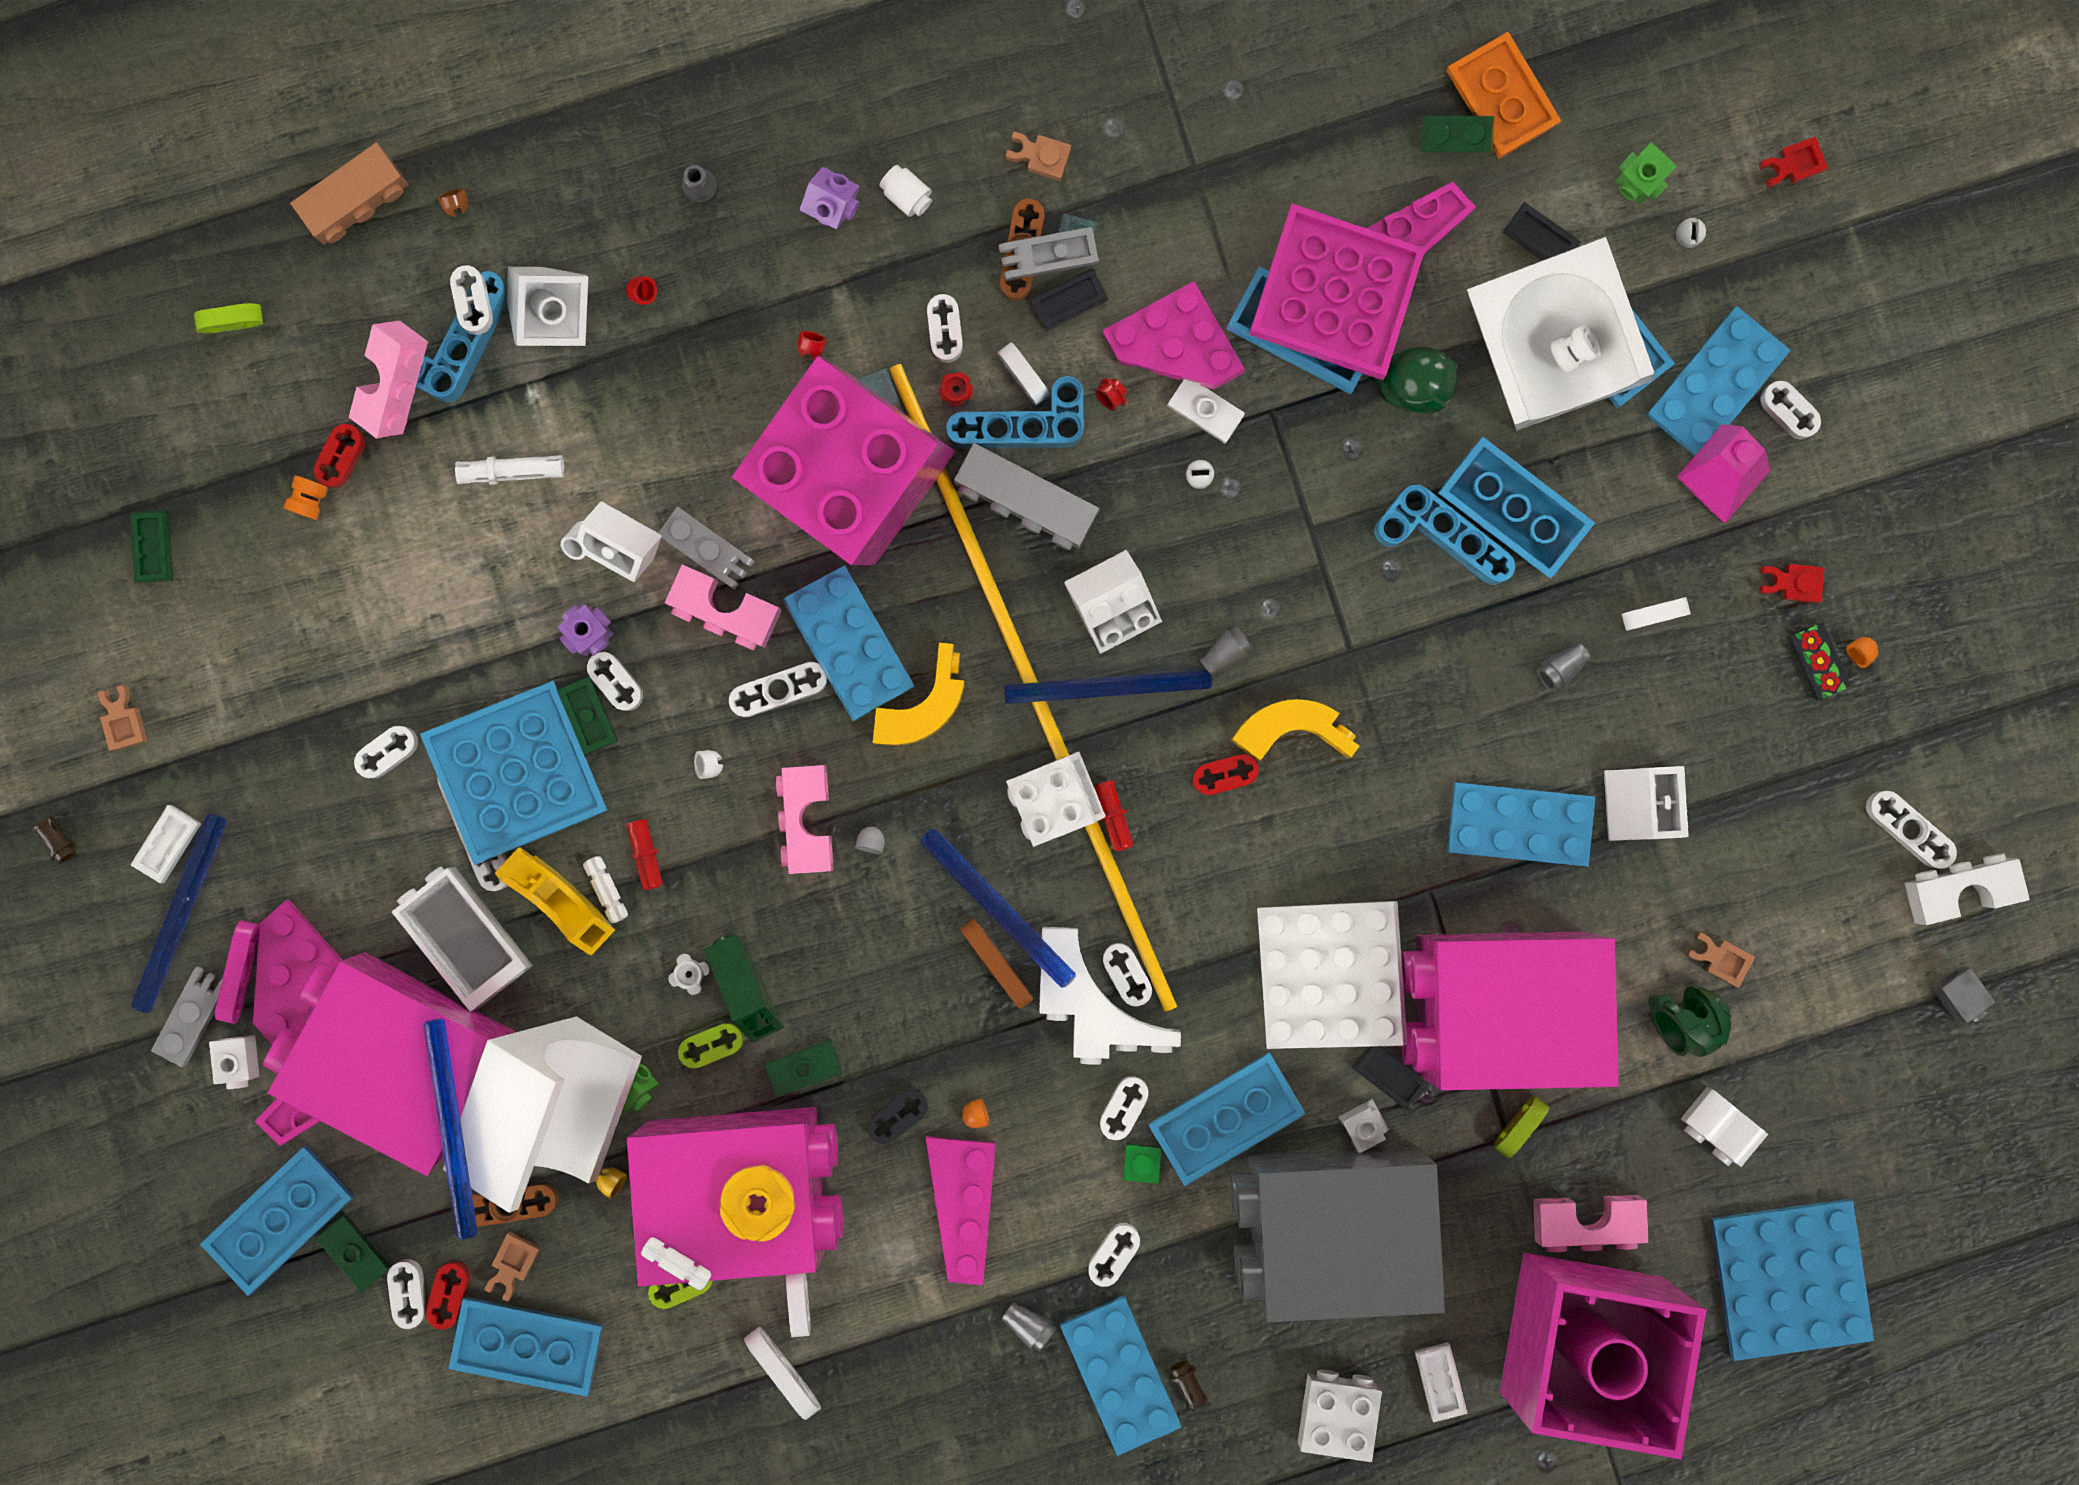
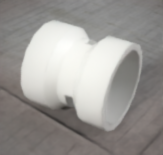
M1584 324L1573 330L1570 337H1561L1551 343L1553 356L1561 369L1566 373L1579 368L1580 363L1584 360L1592 361L1601 355V348L1597 338L1591 329Z

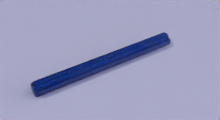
M1208 670L1010 684L1004 686V700L1007 704L1201 690L1212 687V675Z
M209 813L205 817L132 1000L131 1007L139 1012L150 1013L153 1009L226 826L227 820L219 815Z
M929 830L921 838V844L1061 988L1070 985L1075 979L1076 973L937 830Z
M431 1019L424 1022L423 1026L457 1239L466 1240L476 1237L478 1231L444 1019Z

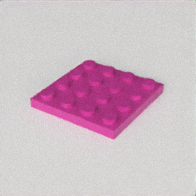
M1292 203L1249 335L1383 380L1389 368L1425 248Z

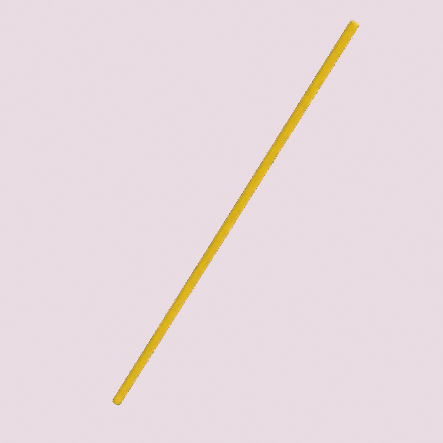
M898 364L889 368L908 416L930 432L902 365ZM945 467L936 479L1057 761L1069 756V753ZM1097 821L1085 826L1164 1012L1177 1007V1004L1100 825Z

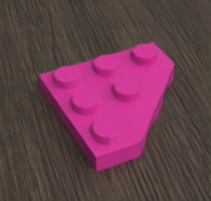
M1194 281L1102 330V334L1118 363L1124 366L1140 367L1151 370L1154 374L1177 380L1192 381L1210 389H1216L1245 373L1244 366Z
M290 900L283 902L259 924L253 1024L271 1045H273L285 1027L292 1030L299 1021L306 1023L314 1009L300 1002L299 999L306 983L321 962L329 965L333 958L342 961V958Z

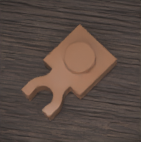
M1014 131L1012 141L1020 143L1023 149L1018 153L1007 150L1006 160L1012 162L1028 161L1029 172L1061 182L1071 151V145L1038 135L1036 143H1033L1025 135Z
M127 685L116 687L119 698L115 702L110 699L109 691L97 692L99 701L106 707L109 714L100 717L109 751H117L148 742L139 708L133 707L129 709L130 692Z
M1697 932L1694 938L1703 942V951L1697 954L1695 951L1687 949L1685 955L1694 960L1707 961L1708 964L1704 971L1739 988L1755 957L1725 940H1720L1718 946H1715L1709 936Z
M512 1232L507 1233L491 1265L499 1269V1272L488 1281L484 1290L491 1293L496 1283L501 1282L506 1286V1292L502 1299L508 1302L515 1292V1279L517 1278L521 1281L526 1279L541 1247Z

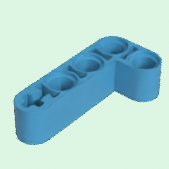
M486 271L481 273L485 279L486 287L494 288L496 286L498 288L496 294H488L493 315L491 327L483 334H471L460 325L456 314L434 360L424 356L416 389L444 402H454L463 394L507 306V283L494 272ZM471 286L468 290L469 297L473 296ZM470 304L472 316L480 314L476 310L475 304ZM466 345L468 352L465 358L455 361L453 353L456 347ZM444 376H450L452 380L451 387L445 392H439L437 387L439 380Z
M1065 376L1056 380L1052 387L1051 411L955 413L947 421L948 439L958 448H971L973 443L983 448L1073 447L1079 443L1083 434V388L1079 380L1074 377ZM1063 387H1071L1076 391L1077 397L1074 401L1066 403L1058 398V391ZM1033 421L1041 425L1043 430L1038 437L1029 438L1023 433V427L1028 422ZM1069 421L1076 425L1078 431L1073 437L1065 438L1059 434L1058 426L1062 422ZM977 422H982L983 439H977V431L966 432V438H959L958 432L953 431V429H959V423H966L967 429H978ZM1002 422L1008 429L1005 436L1002 438L991 437L987 431L992 423Z
M1411 485L1400 493L1379 519L1374 529L1376 540L1381 545L1394 547L1404 541L1414 528H1417L1487 584L1496 585L1508 580L1515 571L1514 559L1506 550L1422 485ZM1408 494H1416L1421 498V510L1412 511L1407 507L1405 501ZM1441 515L1447 518L1450 524L1448 532L1440 533L1434 528L1433 519L1435 516ZM1394 521L1399 525L1401 530L1399 538H1390L1385 534V522ZM1464 537H1470L1476 542L1477 550L1474 555H1468L1462 550L1461 541ZM1486 550L1489 551V554L1484 557L1485 560L1478 564L1476 560L1484 555ZM1499 560L1502 563L1499 569L1503 573L1500 572L1493 575L1491 572L1493 565L1491 563Z

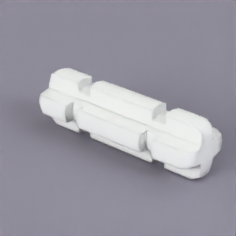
M595 856L585 861L583 867L587 875L593 879L590 882L601 905L607 909L604 912L609 922L616 923L625 919L628 913L624 904H620L618 900L620 896L610 874L604 871L606 866L600 856Z
M651 1237L646 1242L641 1252L643 1257L651 1262L656 1260L659 1262V1267L682 1281L686 1278L689 1280L688 1284L697 1290H702L711 1277L709 1270L701 1265L699 1267L694 1266V1261L671 1247L666 1249L663 1247L664 1243L654 1237Z

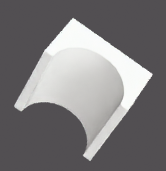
M578 1017L487 1040L443 1170L509 1213L519 1209L534 1166L559 1170L573 1175L588 1184L597 1181L642 1056Z

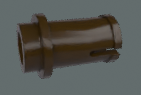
M53 817L41 821L34 827V833L38 835L50 852V860H56L58 864H62L76 855L77 851L74 849L76 846L75 842L69 841Z
M1187 1360L1176 1363L1169 1369L1171 1374L1169 1379L1172 1383H1176L1187 1409H1194V1402L1199 1407L1207 1401V1396L1204 1394L1194 1374L1196 1371L1194 1365H1190Z

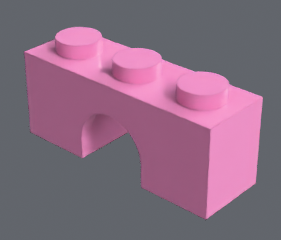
M401 321L372 325L365 356L376 365L380 375V383L356 387L349 414L350 419L376 439L403 434L428 344L427 340Z
M681 565L665 601L667 605L673 607L670 614L688 622L691 621L692 616L705 621L704 629L719 636H722L724 631L737 636L735 643L753 651L756 645L763 648L766 647L782 612L779 607L746 593L742 604L737 610L731 613H721L713 604V593L718 581L685 565Z
M827 766L781 768L782 776H776L777 796L784 798V811H779L778 818L780 832H786L787 846H781L782 867H788L789 874L833 871L832 836L812 835L805 829L802 821L804 810L808 805L817 801H829Z
M1639 1195L1603 1196L1604 1210L1601 1218L1593 1224L1582 1225L1576 1217V1203L1570 1198L1533 1199L1535 1242L1541 1247H1545L1547 1252L1567 1251V1246H1581V1250L1599 1251L1602 1250V1245L1616 1244L1617 1249H1637L1638 1243H1648L1647 1200Z

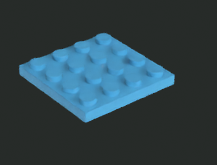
M554 681L420 734L474 865L608 811L559 697Z
M1848 1198L1710 1218L1731 1359L1738 1361L1874 1341L1853 1200Z

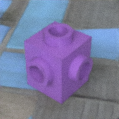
M822 167L810 180L800 211L816 218L824 225L838 229L845 219L851 220L859 206V201L855 198L860 186L851 182L844 175L834 173Z
M585 604L582 607L575 605L561 617L564 622L558 626L559 630L564 634L559 639L572 654L578 651L587 657L590 654L595 656L610 643L608 639L614 635L608 627L611 621L598 606L593 609ZM586 623L588 626L587 633L582 636L578 635L576 629Z

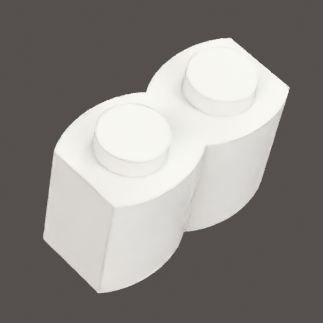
M1709 1087L1704 1089L1681 1118L1688 1125L1684 1131L1700 1144L1707 1140L1715 1147L1712 1154L1728 1167L1732 1162L1742 1167L1768 1135L1757 1124Z

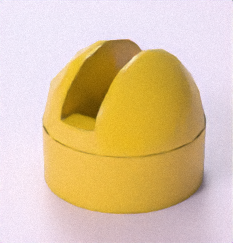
M607 1167L602 1170L603 1175L598 1176L596 1184L604 1195L612 1199L625 1184L627 1175L617 1168Z

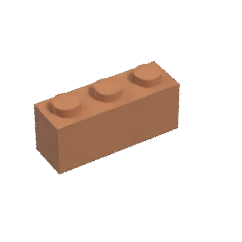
M376 142L290 204L312 235L324 245L327 242L334 243L346 234V229L354 223H362L371 218L375 213L374 209L384 202L390 203L398 199L403 194V189L409 184L386 151Z

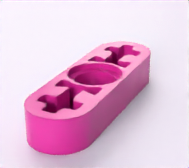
M241 920L235 928L216 1005V1020L235 1024L240 1018L258 947L259 924Z

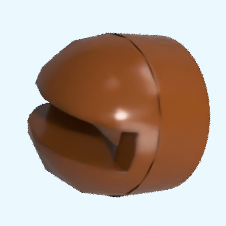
M464 188L452 189L438 196L442 210L449 216L456 217L455 209L459 208L462 214L468 209L469 202Z

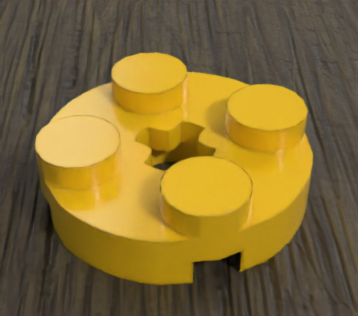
M767 1165L745 1167L736 1172L723 1188L720 1205L721 1218L729 1231L741 1239L758 1240V1242L771 1240L782 1233L791 1221L796 1207L793 1188L782 1173ZM755 1194L758 1197L763 1195L767 1199L764 1204L765 1212L761 1213L758 1209L751 1211L748 1208L752 1202L749 1197L750 1195Z

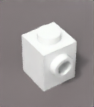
M255 1035L224 1038L209 1042L214 1084L226 1083L227 1089L243 1088L249 1086L248 1080L260 1077Z

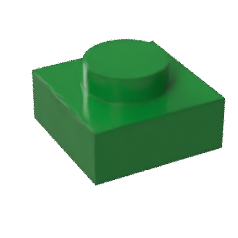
M1126 1143L1123 1180L1158 1184L1162 1148L1159 1146Z

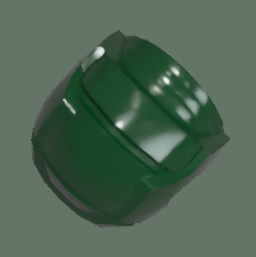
M1416 347L1406 349L1392 356L1385 378L1383 380L1375 378L1374 382L1380 384L1381 392L1390 405L1407 412L1433 414L1443 410L1454 396L1458 385L1456 371L1458 364L1448 355L1433 348Z
M1689 986L1684 991L1683 1009L1671 1001L1668 995L1652 994L1649 996L1648 1003L1651 1010L1649 1016L1666 1045L1676 1055L1685 1056L1690 1053L1695 1056L1704 1057L1716 1052L1722 1045L1727 1044L1732 1023L1730 1019L1732 1017L1729 1006L1717 993L1703 987Z

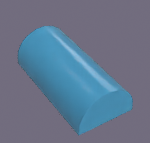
M1259 266L1226 330L1351 395L1362 373L1249 335L1269 273L1268 270Z
M1481 437L1470 449L1438 492L1550 579L1595 524L1593 520L1484 437Z

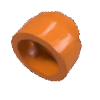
M1860 637L1847 646L1846 652L1853 663L1859 667L1866 668L1877 658L1878 645L1872 638Z
M982 1098L967 1103L963 1108L962 1120L970 1128L989 1126V1118Z

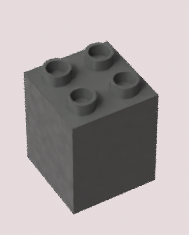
M1417 1146L1372 1147L1361 1153H1358L1353 1148L1247 1154L1248 1173L1231 1174L1233 1216L1238 1218L1239 1228H1251L1252 1244L1234 1246L1237 1288H1241L1243 1302L1258 1301L1267 1323L1445 1313L1437 1164Z

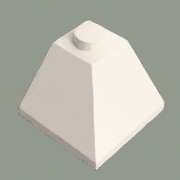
M508 266L507 305L515 345L585 346L588 276L545 267Z

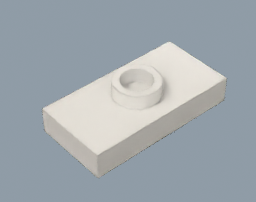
M1183 380L1167 407L1224 444H1226L1245 415L1243 411L1206 387L1188 380Z
M167 805L132 861L131 866L155 881L165 883L202 823L173 805Z
M1449 1342L1415 1350L1432 1421L1437 1422L1468 1414Z

